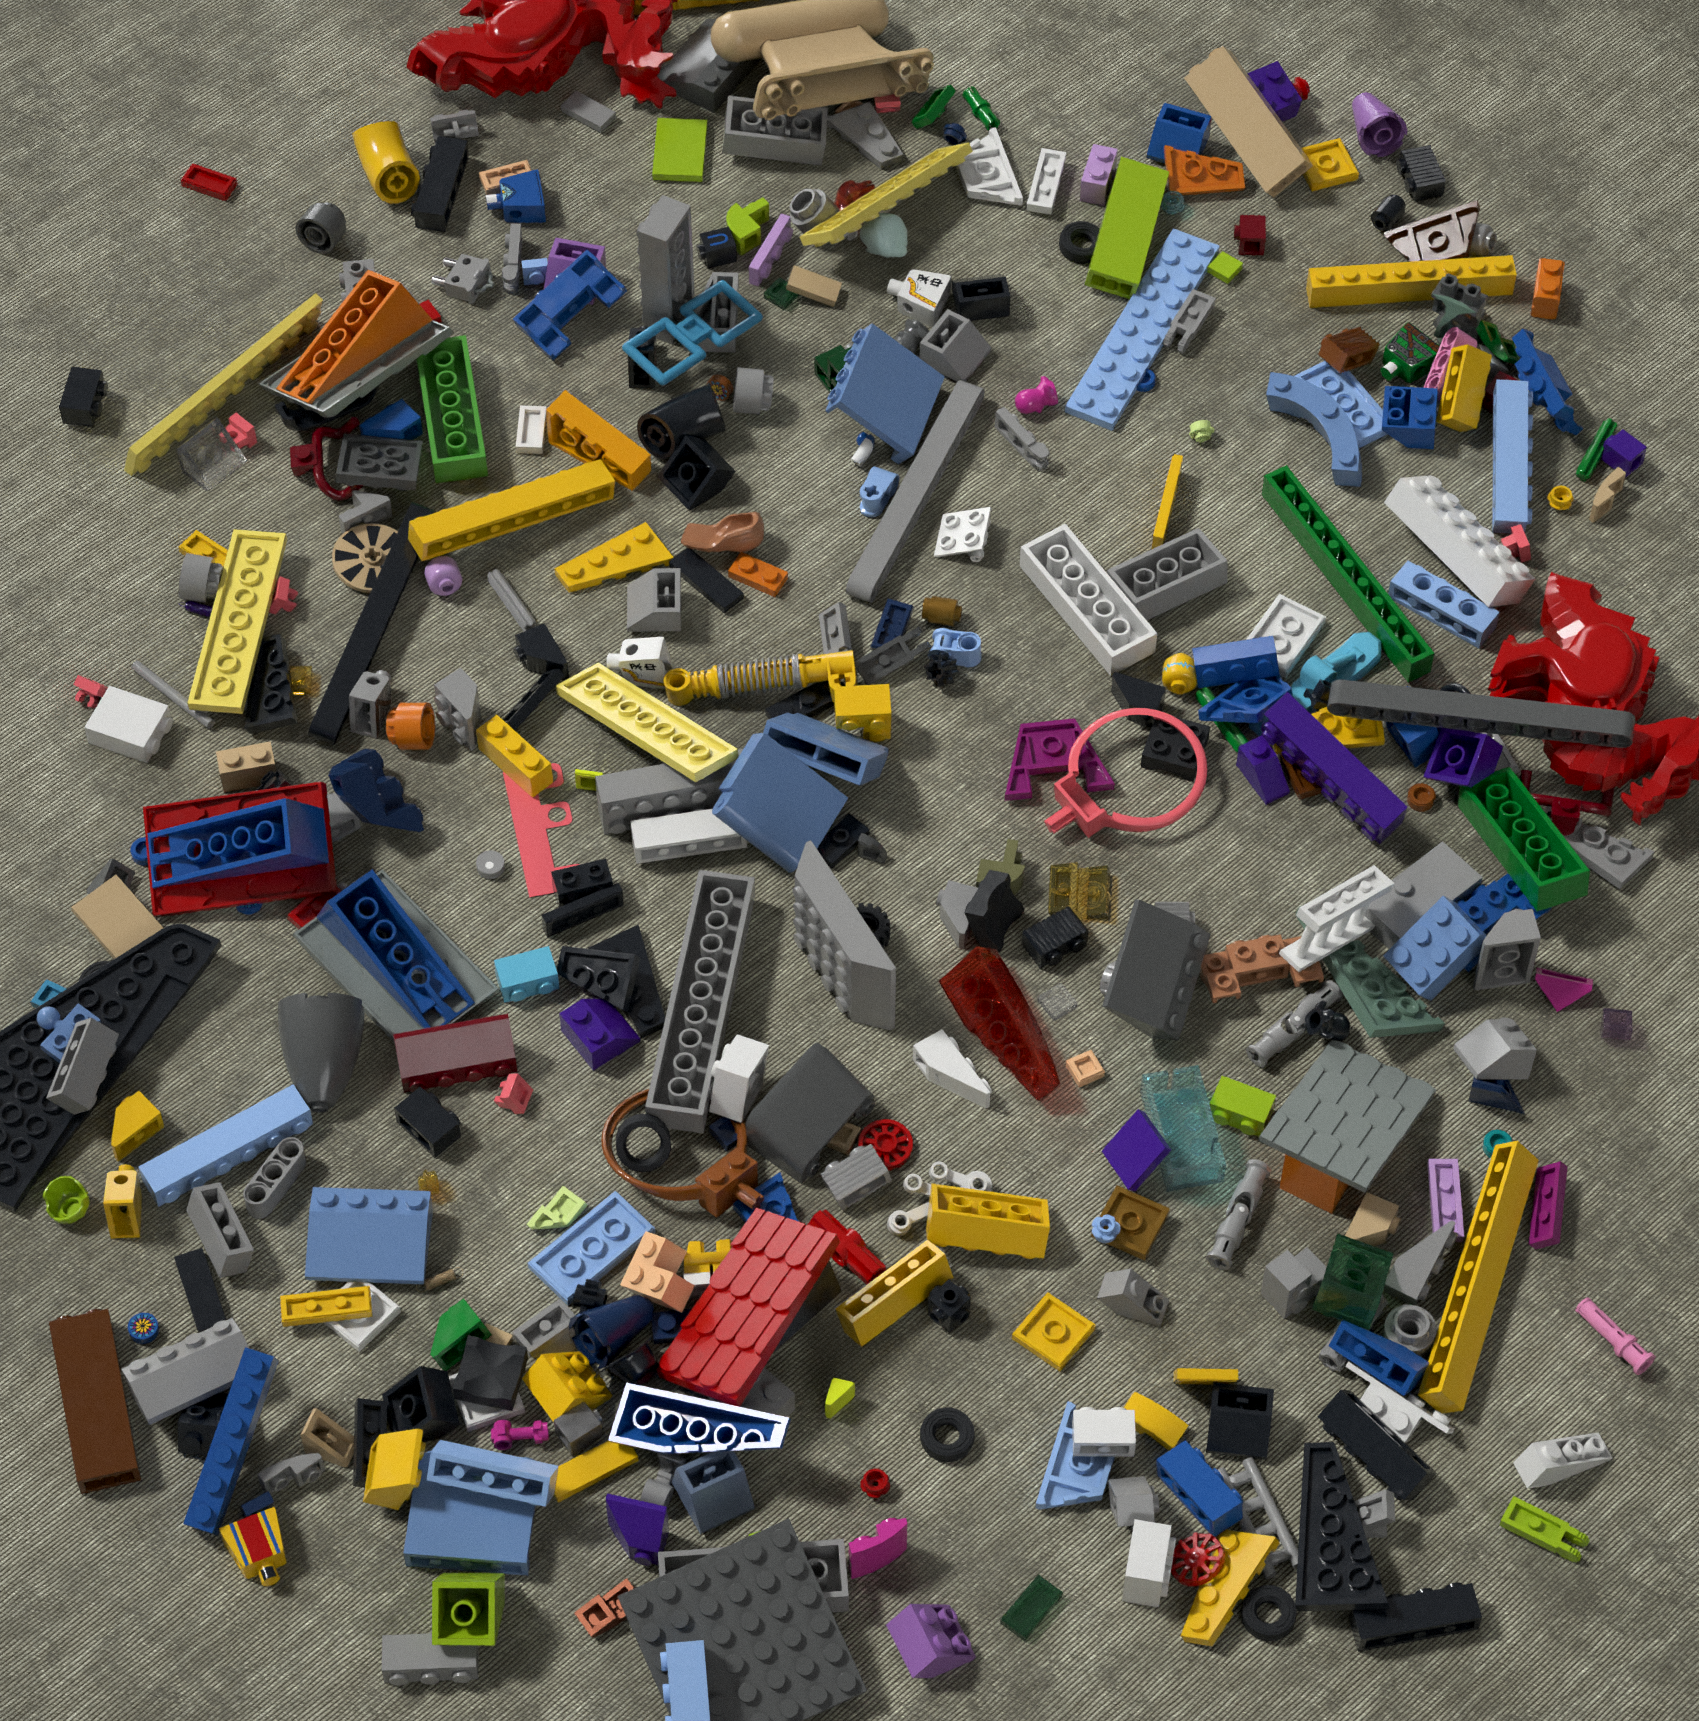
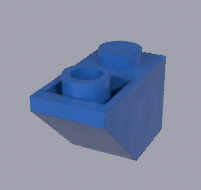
M403 399L388 405L383 411L360 424L361 435L414 440L423 434L421 417Z

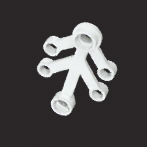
M940 1161L933 1163L929 1170L930 1177L935 1181L946 1180L961 1186V1188L990 1192L992 1190L990 1177L981 1171H973L968 1175H964L948 1169L947 1165ZM940 1167L944 1174L938 1176L934 1173L933 1169ZM909 1174L905 1178L903 1186L907 1192H917L930 1197L931 1184L923 1182L917 1174ZM908 1180H916L918 1186L916 1188L910 1187ZM980 1181L983 1188L976 1189L973 1186V1182ZM929 1202L908 1212L902 1210L893 1212L887 1221V1228L890 1233L895 1236L905 1235L912 1223L928 1216ZM902 1217L905 1220V1225H897L895 1219Z

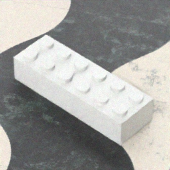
M1431 475L1400 478L1384 503L1487 607L1519 604L1535 581V578L1529 573L1527 566L1518 562L1511 555V551L1506 546L1501 545L1494 538V534L1489 529L1483 527L1476 520V516L1459 503V499L1455 495L1448 493L1441 486L1442 483L1438 478Z
M1066 524L1021 546L1020 567L1110 676L1114 672L1118 673L1156 652L1157 632Z

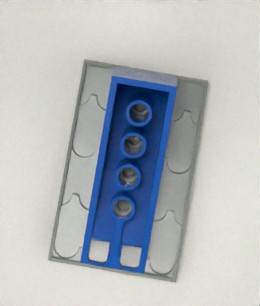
M373 869L331 898L313 920L292 935L345 992L362 1000L365 1013L393 1042V1034L452 1024L499 989L383 869L378 873H375Z

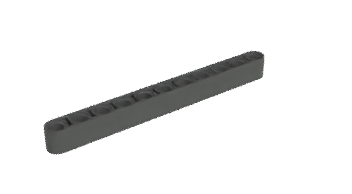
M1335 680L1332 682L1327 710L1331 714L1341 717L1616 748H1626L1632 745L1636 720L1632 713L1620 710L1350 680Z

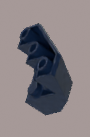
M375 749L360 750L331 768L328 775L333 790L340 800L362 822L407 831H424L421 810L416 807V804L404 803L402 797L404 791L400 781L396 777L384 775L382 769L384 767L383 759Z

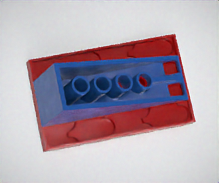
M324 782L143 807L153 916H174L337 892L327 785Z

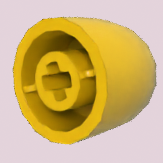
M395 121L373 123L354 131L352 137L358 157L368 181L379 198L389 204H398L413 196L418 188L420 175L407 151L399 124Z

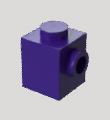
M1622 429L1615 436H1609L1604 442L1602 460L1613 469L1621 468L1626 472V478L1643 464L1647 447Z

